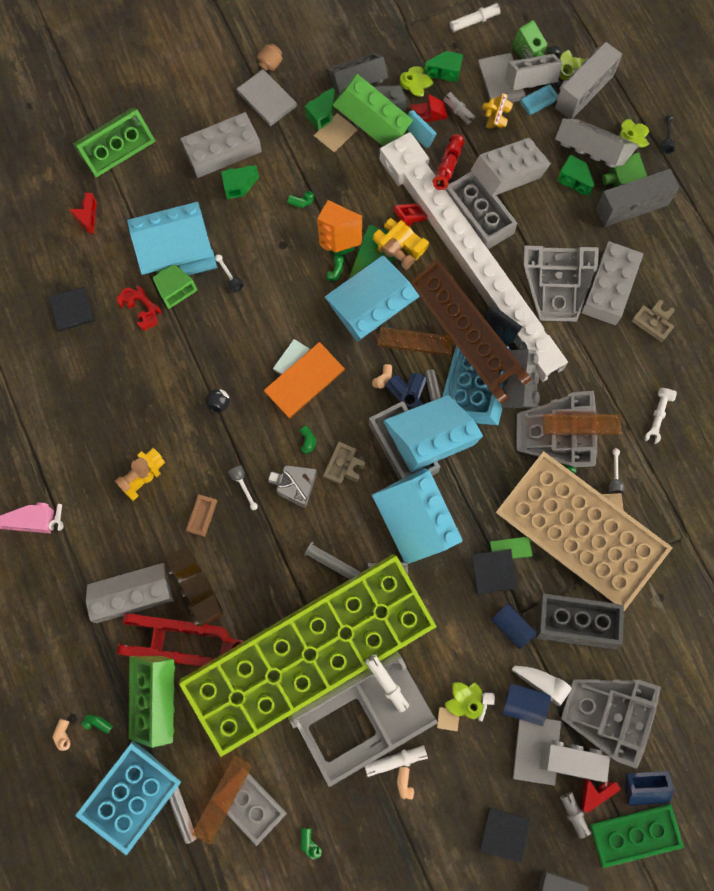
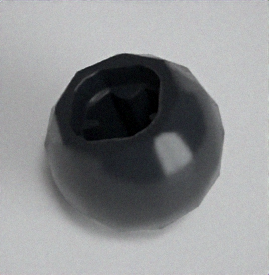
M214 389L208 393L206 405L210 410L221 413L229 406L230 399L225 391Z

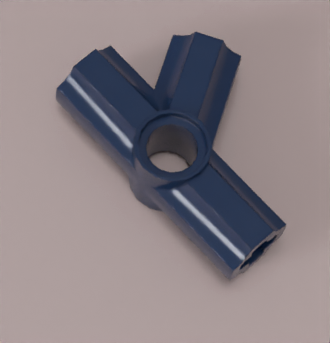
M411 373L406 385L397 375L392 377L385 384V387L399 403L402 401L405 403L406 399H412L414 401L413 404L405 403L407 409L411 410L423 405L419 398L427 378L418 373Z

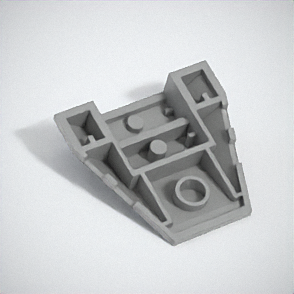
M524 246L523 265L539 321L577 322L586 294L591 286L592 278L598 267L599 247L572 249Z
M594 391L573 392L564 398L552 400L548 404L539 405L517 414V451L537 457L544 451L557 462L573 467L595 466L597 458V413Z
M573 680L572 690L569 692L561 719L615 761L637 769L648 741L661 687L641 680Z

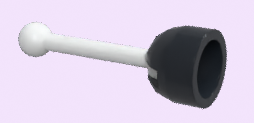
M216 255L215 260L221 264L229 277V289L232 293L239 292L244 287L242 280L232 276L222 261V256Z

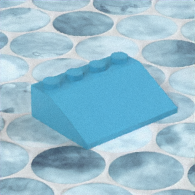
M198 202L127 220L142 275L166 269L171 265L177 266L213 256Z
M383 255L326 295L325 299L356 342H358L415 301L419 295L410 282Z
M456 346L442 397L449 395L474 419L475 423L498 425L502 404L495 398ZM508 379L500 384L502 389L508 383Z
M449 395L383 421L410 472L472 447L483 437L474 419Z
M423 468L372 494L404 562H408V564L445 551L463 541L430 470Z
M132 741L75 816L127 855L180 785L181 781L149 752Z

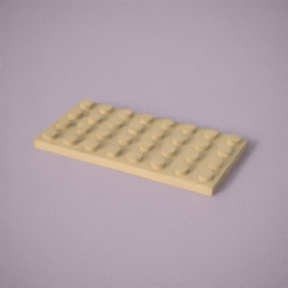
M544 451L496 512V514L612 603L624 605V611L673 548Z

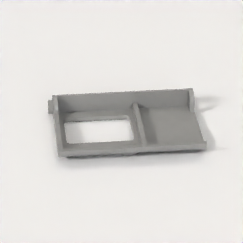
M398 651L382 659L380 662L395 685H399L401 694L409 703L408 708L404 706L405 711H397L393 702L385 696L384 689L370 668L288 717L292 727H298L329 787L438 723L414 683ZM352 700H359L376 731L375 736L333 761L326 762L309 730V726Z

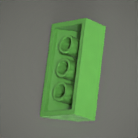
M359 74L352 76L332 105L382 146L400 138L413 121Z
M131 108L74 142L73 145L94 176L98 177L155 142V139L139 111Z
M130 656V740L151 748L173 743L174 659L163 656Z

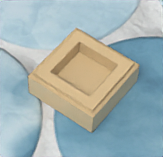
M439 707L437 728L458 731L459 716L453 715L447 708Z

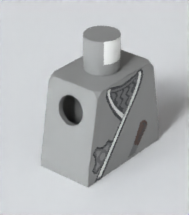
M285 466L282 474L271 472L269 483L278 485L277 494L306 508L317 472L315 469Z

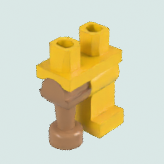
M392 218L384 225V228L389 231L386 235L381 230H378L373 235V240L378 244L377 250L381 253L383 252L386 257L394 256L401 261V267L405 270L427 250L429 244L425 238L421 239L402 220L396 222ZM401 249H403V250H404L407 254H409V255L406 256V255L401 251Z
M154 448L146 455L141 451L137 455L139 458L132 461V470L123 478L120 476L115 480L117 485L132 501L138 497L136 491L143 484L149 483L154 476L157 478L161 474L158 469L165 462Z

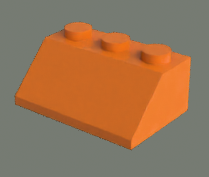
M328 200L317 218L319 244L321 247L328 251L338 252L361 245L362 216Z

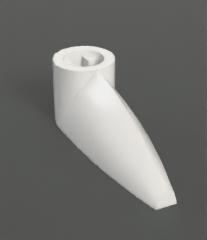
M514 666L511 670L538 692L551 695L550 701L558 706H561L572 690L563 680L538 669Z

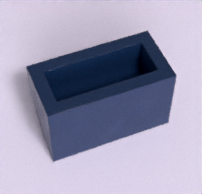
M506 604L491 619L518 649L522 648L537 634L509 604Z
M510 684L502 714L543 726L549 709L551 695Z
M669 771L629 773L626 775L625 789L628 806L670 803L674 788Z

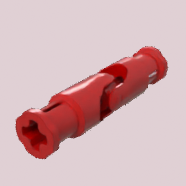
M453 134L450 137V144L447 145L441 160L442 163L436 171L437 176L432 181L433 186L438 190L447 189L449 185L448 180L453 175L454 168L461 154V148L465 144L464 138L459 134Z

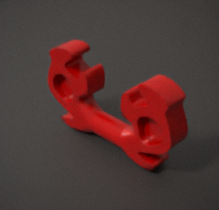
M136 286L138 291L132 288H125L117 296V302L120 307L124 308V303H128L127 306L131 309L136 305L135 300L139 299L148 308V312L142 311L137 315L139 320L143 319V322H137L139 328L147 331L148 328L157 325L158 318L156 312L162 314L160 307L146 296L140 286Z

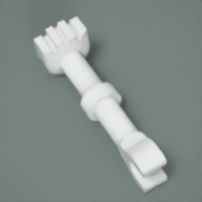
M659 388L658 396L660 401L657 410L653 414L655 418L652 428L644 437L645 441L649 440L650 435L655 437L654 444L660 441L659 428L662 419L666 415L664 411L667 401L675 400L676 391Z

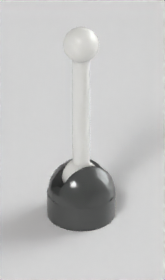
M615 448L612 450L614 455V479L609 483L608 492L610 494H623L624 484L618 479V455L620 450Z
M242 465L229 470L230 478L240 483L250 502V509L256 510L258 505L253 502L242 480L245 475Z

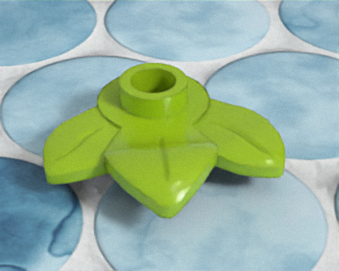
M570 50L564 52L560 57L562 67L559 78L569 80L572 73L576 69L579 70L585 59L573 58Z
M418 66L411 67L408 72H404L400 76L401 87L410 90L413 95L419 97L424 96L423 89L432 86L433 81L428 75L423 74V68Z
M627 119L622 123L620 137L639 144L638 147L640 148L649 145L645 139L649 133L647 126L643 124L635 125L631 119Z
M453 683L452 692L454 699L445 703L447 710L455 716L465 715L470 719L480 717L483 713V705L481 703L483 695L480 687L476 683L470 685L469 688L463 683ZM470 705H475L476 711H472Z

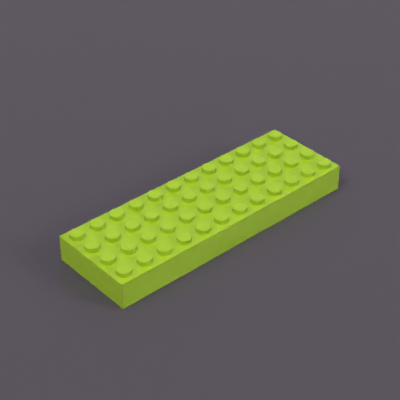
M392 554L181 678L179 685L220 757L368 669L369 667L365 661L366 659L370 661V656L376 654L379 661L437 626L398 557Z

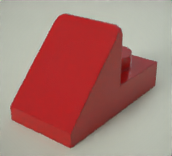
M428 95L427 103L410 105V111L414 110L425 122L447 119L444 102L431 95Z
M85 193V200H82V209H70V212L75 220L90 234H94L97 201L93 193Z
M418 203L395 205L393 208L396 222L402 220L408 227L414 222L425 221L428 217Z
M584 778L580 809L587 814L621 789L618 784L607 780V782L599 784L597 786L598 790H596L591 781Z

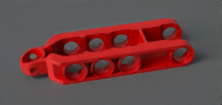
M124 613L122 624L152 628L154 632L151 648L118 644L117 654L124 656H163L174 659V663L202 667L215 658L162 650L166 630L220 638L222 641L220 655L244 641L232 639L225 628L221 626L204 625L201 627L200 625L196 626L192 622Z

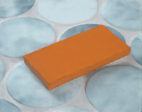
M319 342L264 390V393L290 419L338 377L345 368Z

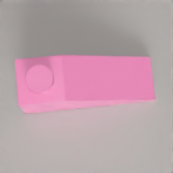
M37 503L36 505L19 508L0 516V529L51 533L49 523L53 520L54 510L48 507L49 504Z

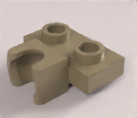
M659 300L652 310L643 305L632 320L633 323L660 342H663L674 328L667 320L675 311L674 308H670L669 311L664 312L661 309L662 300Z
M338 442L323 478L340 485L344 477L359 482V474L353 470L355 468L364 469L366 463L354 457L356 453L355 448Z

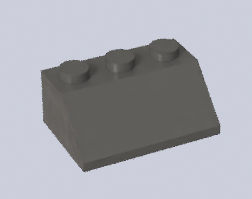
M376 53L326 68L335 91L339 94L355 74H359L369 84H380L384 82L383 79L388 78L384 57Z

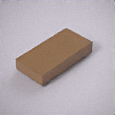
M198 494L186 532L201 537L206 536L217 504L216 499Z

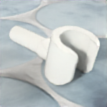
M57 504L55 519L49 523L50 530H54L56 522L58 523V531L63 529V523L60 521L61 504Z
M493 693L483 694V713L478 717L479 721H483L487 704L494 705Z

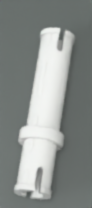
M495 3L486 8L481 7L474 13L450 21L451 31L454 33L499 15L500 8L497 7L498 4Z
M377 655L370 656V661L366 659L365 663L384 689L385 696L393 702L398 712L405 711L404 706L408 708L409 703L401 694V688L399 685H395L377 658Z
M423 745L406 751L404 749L401 753L373 761L366 765L365 769L367 776L370 777L406 765L408 767L411 763L428 759Z

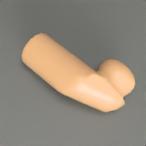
M383 365V374L372 381L374 388L382 389L385 387V384L392 378V365Z
M59 719L52 737L59 750H67L70 747V740L65 732L69 721Z
M400 767L397 779L400 797L404 800L405 798L411 800L413 799L414 789L407 787L409 769Z

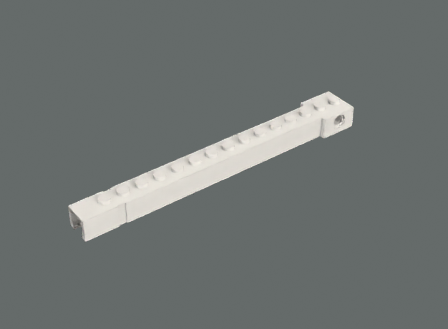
M411 132L381 147L380 161L398 186L402 184L405 186L414 201L428 215V221L489 308L494 305L523 327L515 338L514 343L519 350H536L538 355L537 373L541 382L546 381L551 372L557 370L559 373L564 370L568 361L551 337L546 334L544 327L447 191L438 190L433 186L432 181L435 175L429 168V157Z

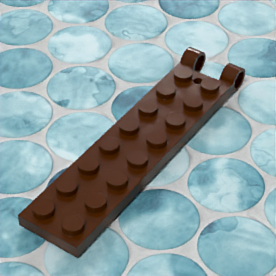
M438 259L410 281V284L501 404L509 397L500 387V384L515 373L523 385L532 380Z

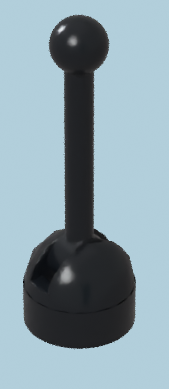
M551 46L547 48V55L554 54L559 59L561 54L560 47ZM558 79V82H555L556 87L562 85L560 79Z
M667 115V138L662 141L660 149L664 154H670L675 151V142L670 138L673 116Z

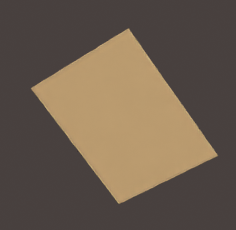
M337 113L333 117L332 122L320 129L314 136L335 152L358 129Z

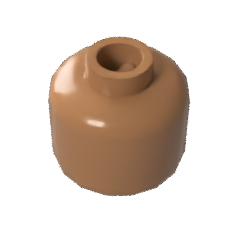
M274 44L264 45L257 55L258 65L265 71L268 69L274 71L283 60L282 51Z

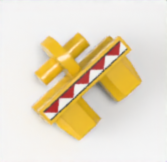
M503 93L500 97L490 99L489 103L483 104L482 109L486 111L485 117H488L487 128L496 127L502 129L506 127L508 120L501 115L502 112H510L513 103L507 100L508 95Z

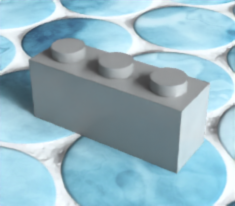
M554 54L508 62L505 82L513 90L558 82L562 62Z
M551 740V744L543 743L540 769L607 782L610 756L603 755L602 750L590 748V752L583 751V746L571 744V747L567 748L563 747V742Z

